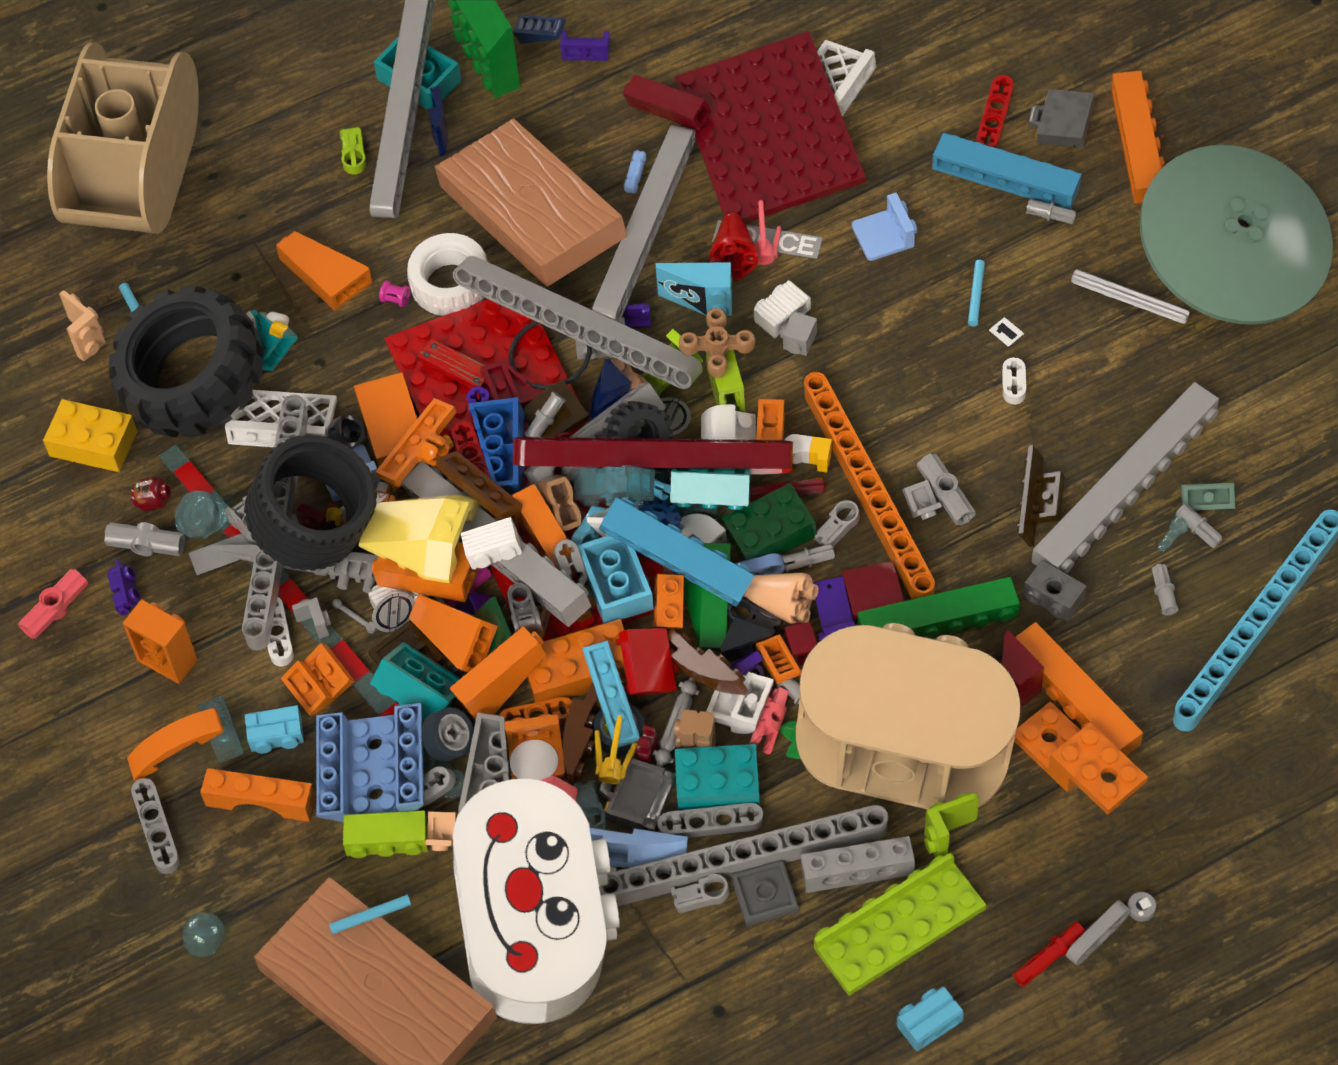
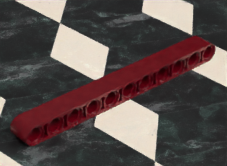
M513 438V465L791 469L793 461V442L787 440Z

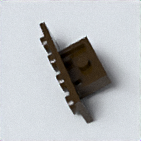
M1034 445L1028 447V455L1025 457L1026 472L1025 478L1022 480L1023 498L1020 501L1021 515L1020 522L1017 524L1019 537L1029 547L1034 546L1036 524L1060 521L1065 476L1061 471L1042 474L1044 458Z

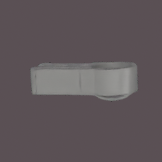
M849 500L836 504L829 513L830 518L817 531L814 540L821 546L831 544L834 547L858 524L860 520L858 506ZM846 508L852 509L845 519L840 520L837 517L841 510Z
M711 874L698 879L699 883L678 889H675L673 886L671 892L677 912L684 913L723 903L730 893L726 879L721 875ZM713 882H721L725 885L720 890L705 892L707 886Z

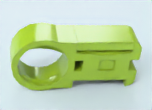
M343 129L340 131L343 145L341 159L343 168L349 174H359L367 166L361 129ZM356 157L362 159L359 164H356ZM349 159H351L352 165H349L346 162Z

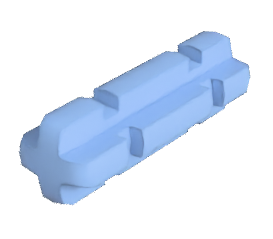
M638 150L633 153V160L630 163L627 174L628 179L625 180L624 184L625 192L632 194L637 192L639 186L637 184L640 183L644 169L643 166L647 159L646 153Z

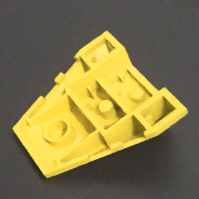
M463 495L378 502L374 509V514L359 540V547L383 559L389 558L397 562L399 567L403 569L409 568L417 572L418 576L423 579L450 583L458 563L454 549L465 521L474 522L480 504L472 497Z

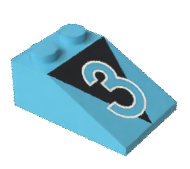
M656 263L658 296L706 316L709 310L713 308H720L725 312L726 316H732L731 263Z

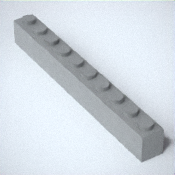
M1194 382L1033 549L1032 563L1038 566L1041 560L1067 574L1072 569L1074 561L1079 556L1083 557L1089 551L1091 543L1095 539L1099 540L1103 537L1107 526L1111 522L1116 523L1122 516L1123 510L1128 505L1132 506L1137 501L1139 493L1144 488L1148 489L1153 484L1155 476L1160 471L1163 473L1167 470L1172 458L1175 455L1180 456L1186 449L1187 443L1192 438L1196 439L1200 435L1203 426L1207 422L1211 423L1219 413L1217 409L1219 398Z
M420 462L401 482L406 495L410 499L446 495L471 497L465 491L461 493L455 483L449 478L445 480L436 467H429L424 462ZM480 504L474 522L465 521L462 532L499 521V519L496 517L492 518L488 510ZM518 534L522 554L516 555V557L509 560L502 559L496 563H491V565L513 583H524L529 586L533 599L569 627L591 607L587 598L589 592L581 583L575 584L572 582L571 577L563 569L557 570L554 563L547 556L542 558L531 543L525 544L522 542V538Z

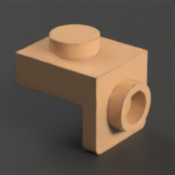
M428 812L427 839H425V845H432L433 851H448V846H453V829L457 819V812Z

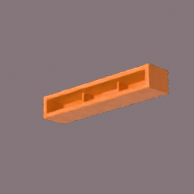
M1141 71L1113 73L1111 92L1134 204L1142 203L1150 183L1164 167L1163 156L1159 157L1158 154L1160 152L1159 137L1154 135V132H1156V121L1150 115L1152 113V102L1146 96L1148 94V82L1143 80Z
M1036 622L1016 636L1020 643L1044 666L1042 686L1045 688L1047 695L1051 700H1057L1063 707L1065 714L1071 720L1075 719L1081 725V729L1088 723H1092L1125 756L1141 745L1143 732Z

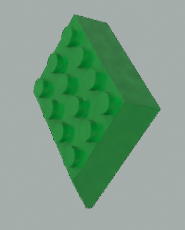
M447 0L452 12L449 15L450 20L455 29H452L453 36L457 43L461 42L465 57L472 60L471 64L475 74L481 75V81L485 90L490 91L494 98H498L519 89L520 82L512 27L496 1Z

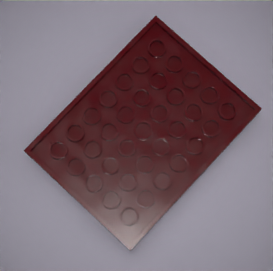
M809 31L674 76L678 90L705 99L711 110V114L700 131L696 130L695 137L724 217L729 213H736L747 223L759 219L758 202L760 200L763 201L764 216H768L867 182Z

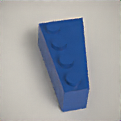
M519 398L468 403L490 479L511 496L525 489V474L523 473L525 472V466L513 465V438L525 437V413Z

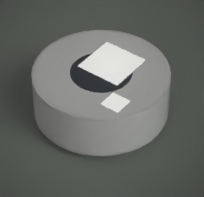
M1145 892L1133 894L1127 906L1131 909L1129 915L1134 920L1140 922L1150 920L1156 910L1154 898Z

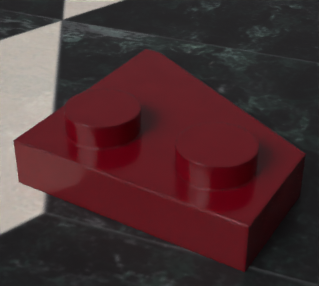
M505 360L480 368V373L492 400L518 397L523 407L542 393L540 390L536 391L527 383L528 380L520 373L515 372L513 367Z

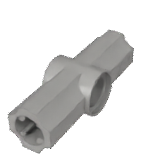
M930 453L924 456L917 463V468L924 479L929 481L936 502H940L955 525L962 526L969 523L976 513L958 487L957 478L948 472L937 454Z
M110 522L105 529L104 542L107 546L131 549L134 553L141 556H151L153 552L180 556L185 548V535L179 532L159 530L155 525L141 522L137 526Z

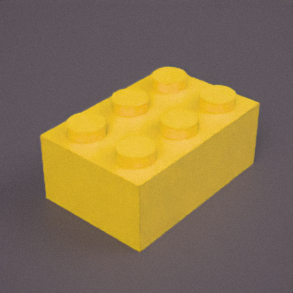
M62 399L43 441L50 457L120 473L137 434V428L130 414Z

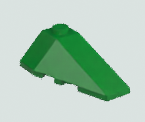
M704 543L705 548L712 552L718 550L728 557L727 560L732 562L731 544ZM684 578L683 595L698 646L701 650H720L727 635L729 603Z

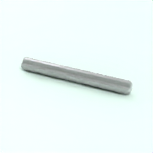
M1078 269L1072 275L1071 282L1183 324L1189 318L1190 311L1188 309Z

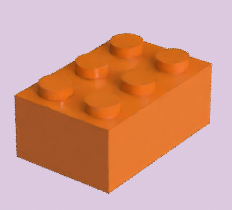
M141 599L122 623L136 659L143 665L180 685L198 661L194 651L195 648L191 643L190 635L185 626V621L176 614H172V616L167 614L158 604L154 602L149 604Z

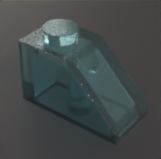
M223 696L197 705L199 711L215 708L218 711L224 732L210 740L218 763L243 755L241 744Z

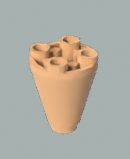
M804 573L754 575L743 597L790 624L797 622L806 623L810 619L812 600H815L818 595V585L813 584L810 575Z

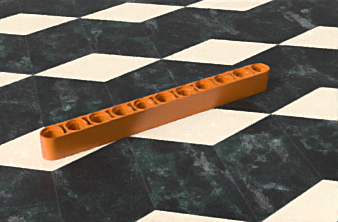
M819 372L808 374L804 381L805 399L825 437L832 439V450L890 560L893 562L910 598L913 600L934 595V578L827 378ZM886 526H893L894 528L889 529ZM902 546V547H905V548H904V549H898V548H896V547ZM908 567H915L916 569L910 570V569H907V568H908ZM923 587V588H926L927 590L922 591V590H919L918 588Z

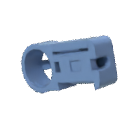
M775 553L738 562L747 566L753 575L782 574L785 571L782 556Z

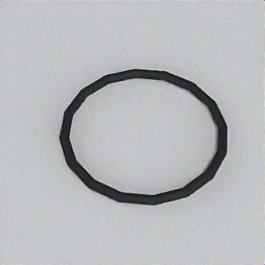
M537 321L524 326L512 341L508 352L509 364L517 373L519 372L514 366L513 355L517 342L527 330L540 324ZM587 345V354L583 365L573 376L564 380L566 384L576 380L587 368L592 355V347ZM527 381L534 389L546 390L554 385H540Z

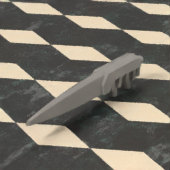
M210 545L207 547V550L254 562L257 545ZM350 552L340 563L336 562L332 567H326V569L322 570L316 569V571L306 570L305 572H312L323 576L328 574L330 579H336V576H339L337 587L342 590L347 589L349 578H355V581L361 583V580H365L363 592L368 593L372 591L376 581L374 574H372V564L379 556ZM283 565V567H282V568H286V569L304 571V570H300V569H297V568H296V569H293V568H290L289 566H284V565Z

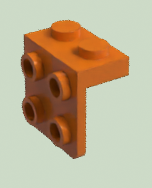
M542 714L538 717L527 719L518 717L504 722L509 758L514 749L521 743L528 740H542L550 744L558 756V765L552 776L560 778L565 775L558 714ZM511 770L512 779H518Z

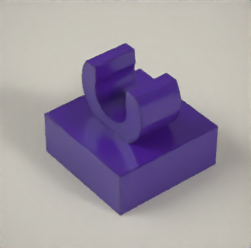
M758 651L749 652L729 667L731 670L737 668L744 676H747L748 672L752 669L756 671L757 675L761 676L764 674L763 668L757 664L763 660Z

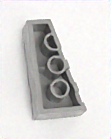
M477 712L458 815L465 804L477 793L493 784L509 780L505 723L502 716Z

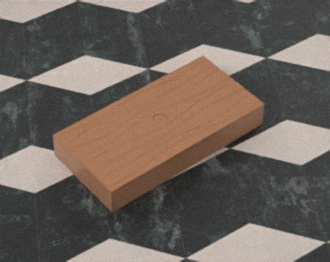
M514 118L462 149L459 153L434 166L441 188L546 287L627 237L622 215Z
M330 877L254 956L258 969L377 1065H456L497 1019L493 1004L383 918L378 917L332 934L329 926L330 923L370 908Z

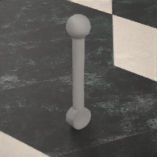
M340 599L333 600V608L342 610L364 625L368 633L376 631L373 622H367L342 605Z

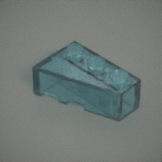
M624 465L622 468L610 466L606 467V469H575L574 500L583 501L584 506L599 507V502H606V506H611L615 498L620 500L626 498L636 506H643L644 502L654 501L655 470Z

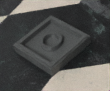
M783 860L730 874L746 927L799 912V906Z

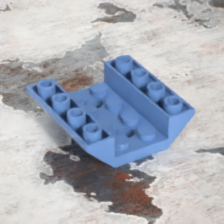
M421 703L395 706V715L347 720L342 712L316 715L318 818L344 822V815L416 811L424 806ZM381 739L382 744L378 749H369L371 741ZM380 788L383 790L380 798L370 799V793L374 789Z

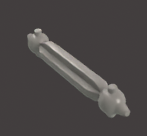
M692 678L685 682L680 681L678 686L681 687L682 693L677 696L660 741L661 749L653 751L657 766L663 767L667 763H673L674 759L671 758L670 752L676 746L677 735L674 733L676 719H681L682 712L690 709L692 704L691 696L699 694L695 680Z

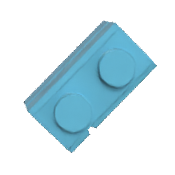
M298 705L245 714L247 740L251 752L268 753L272 748L278 747L292 749L297 747L298 744L304 743L302 719Z
M945 987L937 991L935 989L929 990L922 996L921 1002L915 1006L909 1004L899 1012L897 1017L898 1029L917 1052L963 1021V1010L953 1000Z

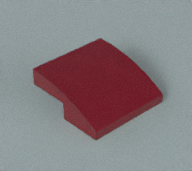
M892 561L841 571L853 619H857V612L904 602Z

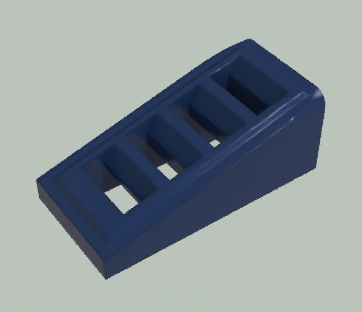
M520 15L513 28V34L521 44L559 39L566 20L557 17Z

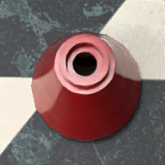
M729 213L723 218L709 252L710 263H731V277L734 280L743 279L746 274L755 269L758 263V250L742 217L736 213Z

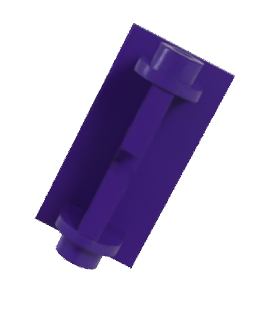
M642 302V304L626 306L622 315L625 320V326L629 328L651 327L650 305H644V302Z
M115 560L117 567L110 568L107 576L111 591L115 593L120 590V592L112 595L115 610L120 615H127L129 610L135 608L139 603L141 595L136 588L134 580L136 579V574L132 567L125 565L119 560Z

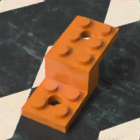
M1051 701L1016 730L1014 742L1066 792L1077 785L1107 815L1148 780V776L1092 723H1088L1080 730ZM1052 733L1057 739L1054 742H1046L1043 740L1042 735ZM1104 773H1112L1116 777V780L1113 782H1105L1101 778V775Z

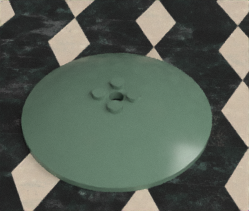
M1213 145L1196 148L1168 162L1154 177L1144 195L1140 210L1139 226L1143 248L1148 261L1160 280L1174 295L1205 315L1237 324L1274 322L1296 313L1307 305L1320 290L1328 276L1333 255V240L1325 210L1307 183L1292 169L1271 156L1249 148L1232 145ZM1238 220H1245L1249 227L1244 228L1240 226Z

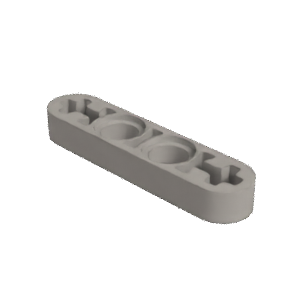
M139 779L132 785L131 793L153 861L159 872L163 874L173 873L179 867L180 859L157 789L150 779ZM141 789H147L150 801L145 802ZM150 809L159 811L158 816L153 820H147L144 817L145 813ZM157 832L166 833V838L160 843L153 842L152 837ZM165 849L170 858V863L166 865L163 862L164 859L161 853Z
M755 803L663 813L659 817L657 825L659 833L686 836L688 838L757 830L761 827L763 811ZM736 813H739L740 823H736ZM748 813H753L755 816L754 821H749ZM727 814L732 820L728 825H720L716 821L718 816ZM700 817L705 823L701 828H693L689 824L691 819ZM685 819L686 829H682L681 820ZM667 822H672L673 830L667 829Z

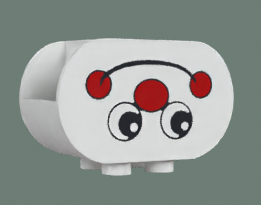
M522 778L493 784L477 793L465 804L455 821L453 829L454 875L470 980L473 990L494 1005L496 1015L518 1023H547L572 1013L588 999L599 980L606 941L617 939L616 928L619 927V916L615 894L600 895L599 886L608 885L607 873L610 872V862L605 839L591 841L589 824L582 809L567 793L558 787L540 780Z

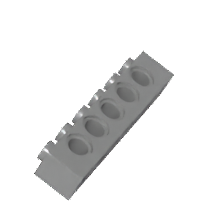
M640 383L570 437L594 438L598 436L599 438H607V434L602 433L603 428L608 426V423H605L606 417L611 418L613 415L610 412L613 409H619L618 405L621 403L628 404V401H640L657 406L662 411L666 407L650 383ZM642 419L635 421L630 426L627 437L633 438L642 431L640 427L646 423ZM531 466L523 473L530 483L535 484L539 490V481L554 476L555 467ZM560 467V476L566 477L572 484L583 477L582 472L588 467Z

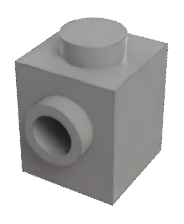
M793 312L788 324H784L781 329L780 338L783 339V349L793 354L807 356L817 334V318Z

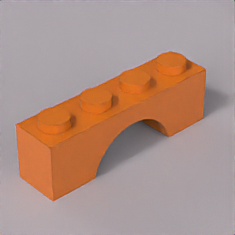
M209 768L206 770L200 792L207 807L232 810L237 805L253 804L269 808L280 814L283 818L310 822L316 800L311 783Z

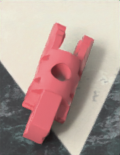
M782 687L774 689L770 697L767 698L749 743L758 745L762 736H766L762 751L769 755L773 750L787 710L785 703L788 691Z

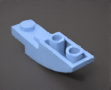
M589 828L591 841L606 840L610 866L631 868L687 853L688 837L640 829H634L632 834Z

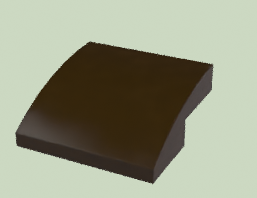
M563 379L543 391L523 408L525 420L530 426L536 417V411L542 409L552 392L557 393L566 400L553 418L555 420L554 423L548 425L541 437H554L558 433L569 432L589 421V414Z
M410 620L368 652L369 656L379 666L385 656L402 642H405L436 663L443 659V656L430 640L424 638Z

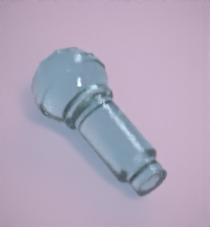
M1176 517L1172 519L1169 531L1158 547L1160 551L1165 552L1178 536L1187 531L1188 524L1184 518Z

